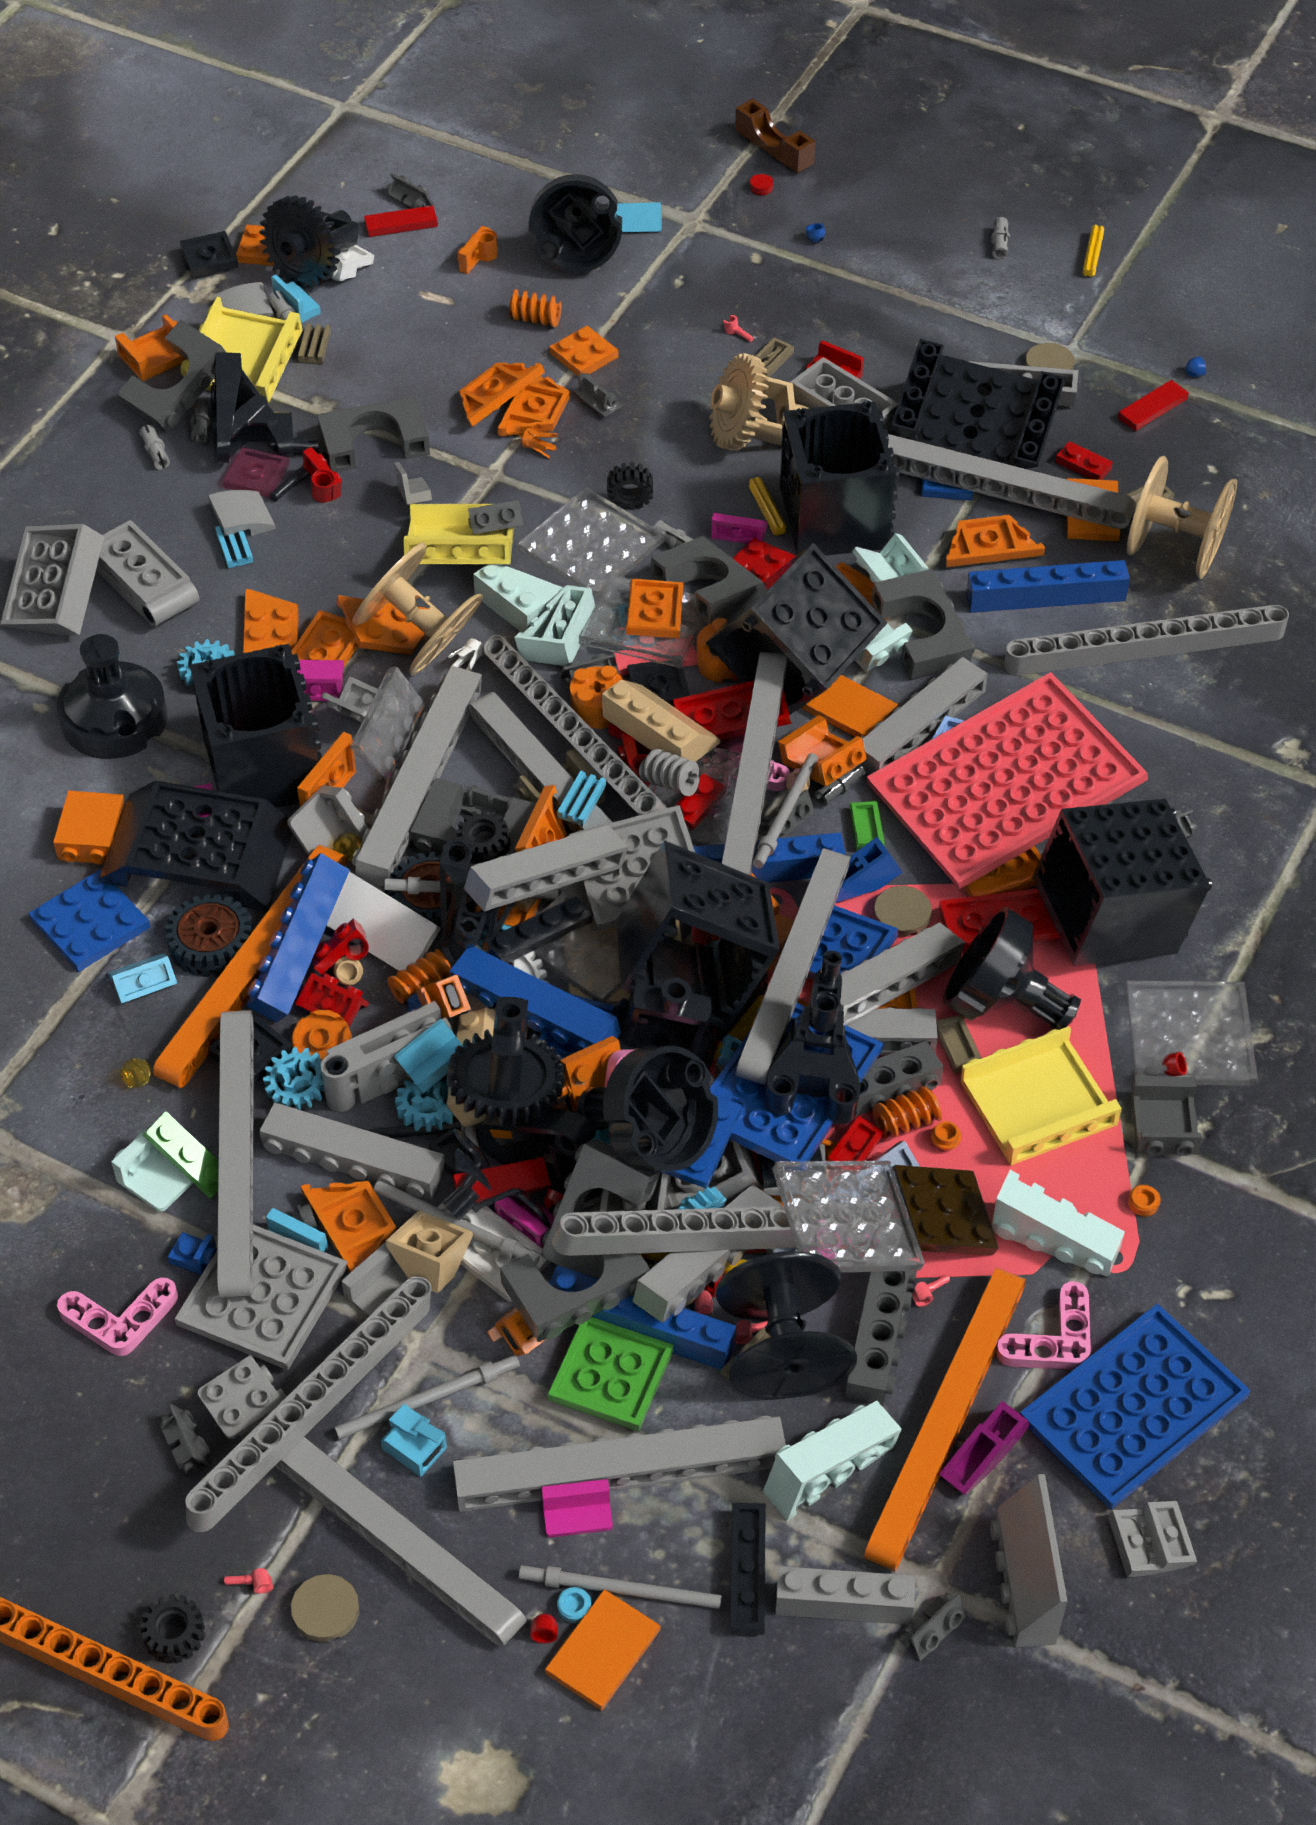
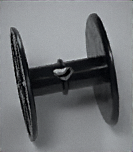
M788 1251L771 1253L737 1265L720 1279L715 1290V1297L719 1306L730 1315L741 1319L768 1321L765 1325V1332L771 1336L748 1347L732 1362L729 1369V1380L737 1391L750 1397L766 1400L803 1397L827 1390L843 1381L852 1373L857 1364V1353L854 1347L847 1340L834 1334L803 1331L806 1321L801 1320L800 1315L813 1311L825 1304L837 1292L841 1283V1272L832 1260L809 1252Z

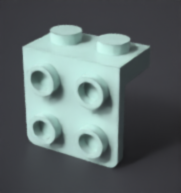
M896 533L880 553L855 547L852 551L857 558V564L867 570L871 575L869 578L873 583L929 569L905 538Z
M887 623L857 656L855 661L865 672L882 665L888 658L903 651L904 643L909 642L908 640L913 630L906 623L893 630Z
M144 1128L125 1149H121L115 1155L112 1166L116 1181L156 1211L163 1212L193 1182L143 1136L148 1129Z

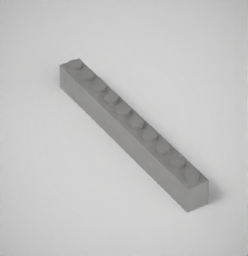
M451 665L447 675H442L438 686L439 692L438 694L433 693L429 704L430 710L423 713L420 722L421 728L413 733L411 739L412 747L410 751L405 750L401 761L402 767L400 770H395L391 789L385 790L382 799L383 806L381 809H376L372 820L373 826L371 829H366L362 840L363 846L361 850L357 849L353 856L352 865L356 866L355 875L364 881L385 887V878H392V872L394 869H397L411 840L410 830L435 778L440 779L470 716L468 704L477 700L480 695L482 674Z
M760 1416L750 1421L739 1422L729 1420L721 1425L714 1426L694 1425L689 1429L677 1431L664 1429L655 1434L641 1435L633 1433L624 1438L611 1440L608 1438H598L589 1443L576 1444L567 1442L559 1447L545 1449L543 1447H532L523 1452L511 1453L501 1451L493 1456H466L461 1460L453 1461L459 1512L543 1501V1486L608 1479L609 1491L772 1469L775 1454L786 1445L781 1418Z

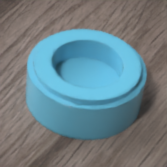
M578 1587L565 1589L557 1600L559 1616L570 1624L580 1623L591 1608L589 1594Z

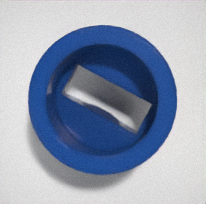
M814 223L805 228L808 240L812 243H818L824 239V224Z
M1201 356L1192 358L1187 362L1186 373L1189 376L1200 377L1206 374V365Z

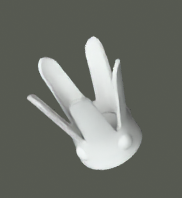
M470 638L462 648L447 657L452 658L457 654L460 656L452 664L455 667L462 666L470 659L466 670L471 671L477 659L484 655V646L481 644V641Z

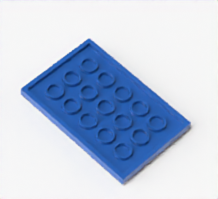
M799 1003L795 1006L781 1046L792 1027L794 1019L803 1013L804 1006ZM809 1024L810 1030H811L812 1032H814L815 1034H818V1035H827V1034L832 1033V1031H828V1032H819V1031H816V1030H814V1029L810 1026V1024ZM844 1025L846 1039L861 1083L881 1053L883 1043ZM749 1031L711 1085V1094L742 1105V1112L730 1136V1140L801 1174L834 1124L825 1114L826 1097L796 1094L795 1104L790 1113L786 1115L770 1113L764 1106L766 1084L762 1085L735 1076L741 1054L750 1034ZM803 1045V1051L830 1055L834 1053V1049Z
M1157 1303L1023 1409L1020 1415L1028 1420L1030 1424L1029 1429L1112 1510L1249 1397L1251 1390Z

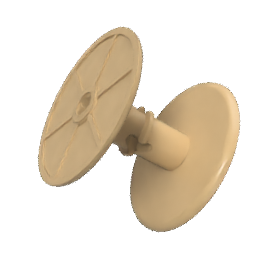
M1161 456L1152 468L1139 498L1129 531L1127 554L1134 555L1139 551L1153 522L1174 528L1175 533L1183 531L1203 538L1196 563V575L1202 579L1217 553L1227 527L1236 495L1237 480L1231 479L1226 483L1212 513L1189 506L1188 501L1182 504L1162 497L1168 473V460L1165 456ZM1181 510L1189 511L1191 514L1182 513Z
M423 542L408 551L382 577L364 599L352 620V623L355 625L363 624L389 601L406 616V623L412 622L430 639L413 660L409 669L411 676L423 670L443 651L472 617L483 599L481 594L471 596L447 618L429 602V596L424 597L412 587L407 580L416 570L426 553L427 547ZM417 598H421L430 608L419 609L417 607Z

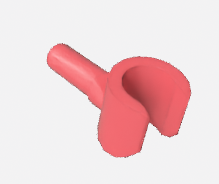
M730 315V322L723 320L725 333H736L749 342L753 341L754 337L738 326L737 316Z
M946 1274L932 1283H917L914 1289L915 1292L912 1294L916 1305L923 1307L931 1303L933 1300L931 1292L948 1283L950 1277Z
M703 1290L701 1295L692 1303H695V1312L710 1315L713 1311L712 1296L708 1291Z
M740 1320L736 1324L735 1343L740 1345L747 1344L753 1338L752 1333L760 1331L763 1327L765 1328L768 1321L751 1324L748 1320Z
M263 1568L255 1569L251 1575L225 1576L224 1578L225 1585L253 1584L254 1592L258 1594L268 1593L273 1590L272 1578Z

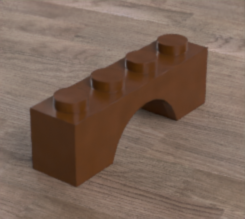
M753 98L736 107L735 131L796 173L814 164L815 140L800 130L789 137L780 133L771 120L768 108Z

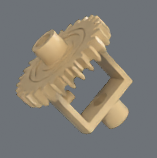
M738 353V356H733L732 361H728L727 368H723V377L719 376L718 378L720 384L715 385L712 392L710 409H713V413L709 416V419L713 420L710 424V428L713 429L711 436L714 437L713 441L717 443V446L728 450H739L745 447V443L751 441L750 438L781 445L783 411L797 410L798 408L807 409L809 407L795 403L793 383L767 377L764 375L767 369L764 368L765 364L761 362L760 358L746 353ZM769 398L775 401L777 423L769 422L767 418L759 414V409L766 408L765 405L761 404L762 399Z

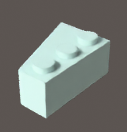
M487 564L473 574L475 594L483 595L482 602L522 633L531 626L530 621L535 616L539 618L547 610L546 605L563 589V587L503 564Z
M566 585L546 605L547 610L539 618L535 616L530 621L531 626L524 633L519 632L515 636L518 653L526 661L560 666H566L572 662L596 613L591 588Z

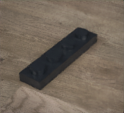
M575 896L483 940L482 949L486 953L509 963L592 923L594 916L585 904Z
M732 1503L730 1634L764 1635L765 1503Z

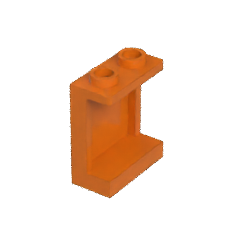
M167 314L162 316L163 326L132 341L123 332L115 336L118 355L142 382L176 367L186 360V358L176 353L165 339L166 335L178 323L176 320L173 321Z
M820 715L778 741L782 763L793 770L801 769L809 753L816 754L818 761L810 774V779L825 787L867 760L861 737L857 736L847 742L830 733L826 718Z
M68 790L53 841L57 859L66 862L104 864L126 805L124 795Z

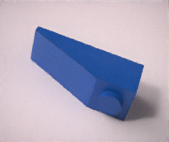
M878 837L851 855L850 864L835 903L879 890L903 873Z

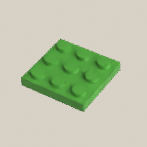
M591 1317L588 1321L579 1325L548 1393V1401L639 1432L673 1354L674 1345Z

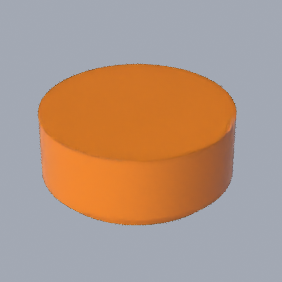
M1138 1185L1130 1192L1128 1206L1136 1215L1149 1217L1157 1212L1161 1198L1158 1191L1153 1187Z

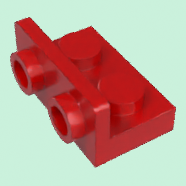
M822 340L818 346V354L805 369L807 370L824 357L860 379L863 375L864 358Z
M311 973L295 1004L309 1012L330 1010L338 1013L350 1027L361 1005L367 1008L369 1002L362 998V991L350 985H347L346 989L337 985L338 979L326 973H323L321 977Z

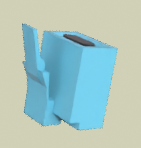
M403 1404L389 1419L392 1429L382 1438L381 1446L382 1450L421 1477L447 1449L445 1432L429 1424L430 1419Z

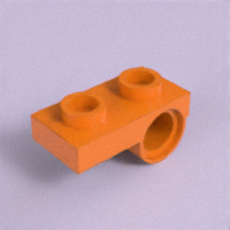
M481 226L476 233L471 235L469 241L457 253L459 272L468 274L479 260L489 262L497 258L498 247L495 231Z

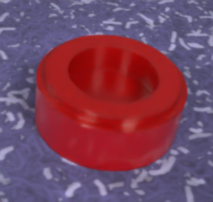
M766 174L754 175L750 179V190L757 195L769 194L773 190L772 177Z

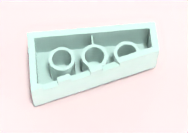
M1010 1170L996 1199L992 1221L993 1232L1005 1240H1013L1024 1244L1033 1251H1042L1055 1256L1062 1262L1073 1263L1083 1267L1090 1273L1109 1277L1121 1249L1125 1231L1089 1212L1084 1215L1078 1213L1073 1203L1064 1198L1060 1201L1052 1199L1043 1194L1045 1188L1036 1183H1033L1031 1187L1018 1180L1019 1174Z
M878 1401L866 1407L860 1405L849 1416L843 1419L836 1418L823 1430L817 1433L812 1431L795 1445H785L778 1450L774 1456L775 1461L763 1493L785 1520L788 1521L797 1515L795 1511L797 1506L805 1501L810 1506L819 1500V1494L829 1484L833 1483L835 1487H838L853 1473L855 1467L861 1471L893 1449L902 1429Z

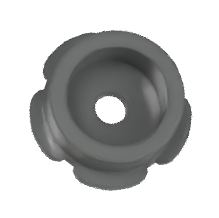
M310 1204L302 1207L297 1205L298 1211L293 1213L294 1218L313 1228H317L318 1226Z

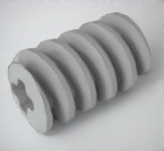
M662 749L652 750L639 767V775L643 781L664 787L676 793H681L684 796L693 795L699 785V767L695 761L665 752Z

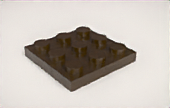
M894 1165L889 1171L913 1251L994 1255L999 1249L974 1171Z

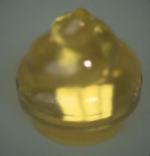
M349 832L340 834L333 843L334 851L346 855L347 861L353 860L355 851L362 848V840Z
M131 1058L123 1064V1068L120 1070L121 1079L130 1088L143 1087L148 1083L151 1076V1066L145 1060Z

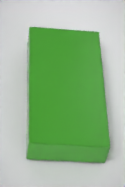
M877 801L849 803L856 852L876 837L885 846Z

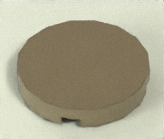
M1042 343L1030 348L1026 354L1025 366L1074 370L1075 357L1070 350L1062 345Z
M894 886L884 890L876 898L874 906L876 920L898 928V936L900 937L910 936V933H920L929 925L932 912L930 900L925 894L916 888L908 886Z
M332 1574L316 1575L304 1581L295 1591L291 1602L292 1619L297 1630L309 1640L321 1643L330 1642V1639L341 1638L347 1635L355 1626L360 1613L358 1595L352 1584L344 1578Z

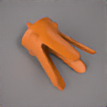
M527 428L523 436L519 435L522 438L523 448L534 449L549 459L550 456L543 451L556 450L555 445L543 441L539 437H557V433L537 432Z

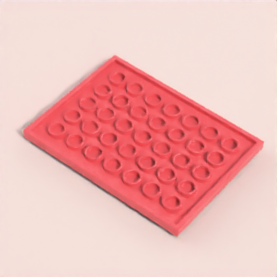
M1051 672L867 776L868 785L958 889L965 887L1049 838L1061 809L1105 805L1148 780V773Z

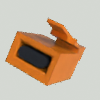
M457 974L416 989L421 1006L433 1001L437 1003L441 1011V1019H447L471 1009Z
M516 1306L506 1312L505 1316L494 1323L495 1326L486 1332L492 1342L497 1341L503 1336L517 1357L528 1354L543 1342H537Z

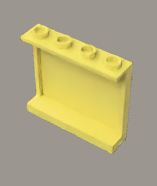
M218 296L213 305L208 308L204 324L202 323L199 327V332L222 345L226 352L241 353L242 370L260 395L266 398L267 403L272 398L303 330L299 313L289 312L287 319L282 320L224 308L221 298ZM187 359L181 365L183 377H185L189 368V360ZM211 384L205 390L211 391Z
M410 504L411 521L408 536H404V555L413 547L423 542L426 544L427 549L420 564H510L514 527L473 535L472 528L470 529L468 524V518H470L468 509L492 504Z
M1069 1026L1060 1030H1051L1046 1035L1033 1040H1024L1019 1045L1009 1049L997 1050L990 1056L972 1059L962 1066L960 1083L1010 1166L1118 1125L1122 1108L1116 1099L1107 1101L1069 1041L1071 1033Z

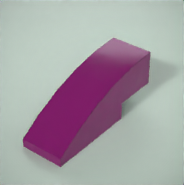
M1001 1401L983 1425L979 1423L939 1475L966 1496L999 1464L1029 1429L1030 1424L1028 1420Z

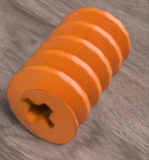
M518 289L514 290L509 303L510 318L513 317L514 320L519 321L522 317L523 322H529L531 319L534 324H538L540 321L545 326L549 322L552 327L558 326L562 302L556 303L555 296L552 295L550 301L547 302L546 294H543L541 299L538 300L536 292H533L530 299L528 298L527 291H524L522 296L519 297Z
M435 948V951L427 953L425 958L421 957L416 960L415 964L407 965L406 970H399L396 976L388 977V986L395 999L399 1003L404 1004L405 1000L408 1002L407 998L416 994V989L441 980L442 977H450L451 966L444 954Z
M924 1086L918 1088L917 1092L911 1090L906 1096L898 1095L895 1100L887 1099L884 1104L876 1103L873 1107V1118L876 1127L884 1131L882 1136L884 1140L887 1139V1131L894 1138L898 1137V1127L905 1134L909 1133V1123L916 1130L919 1129L920 1119L927 1126L930 1125V1115H933L938 1122L942 1120L937 1097Z

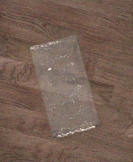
M398 667L388 668L350 747L380 785L386 784V779L390 776L392 777L425 707L424 701Z

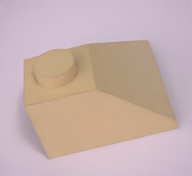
M419 1210L386 1240V1247L408 1279L415 1276L423 1277L430 1282L431 1291L439 1293L455 1277L472 1239L473 1232Z

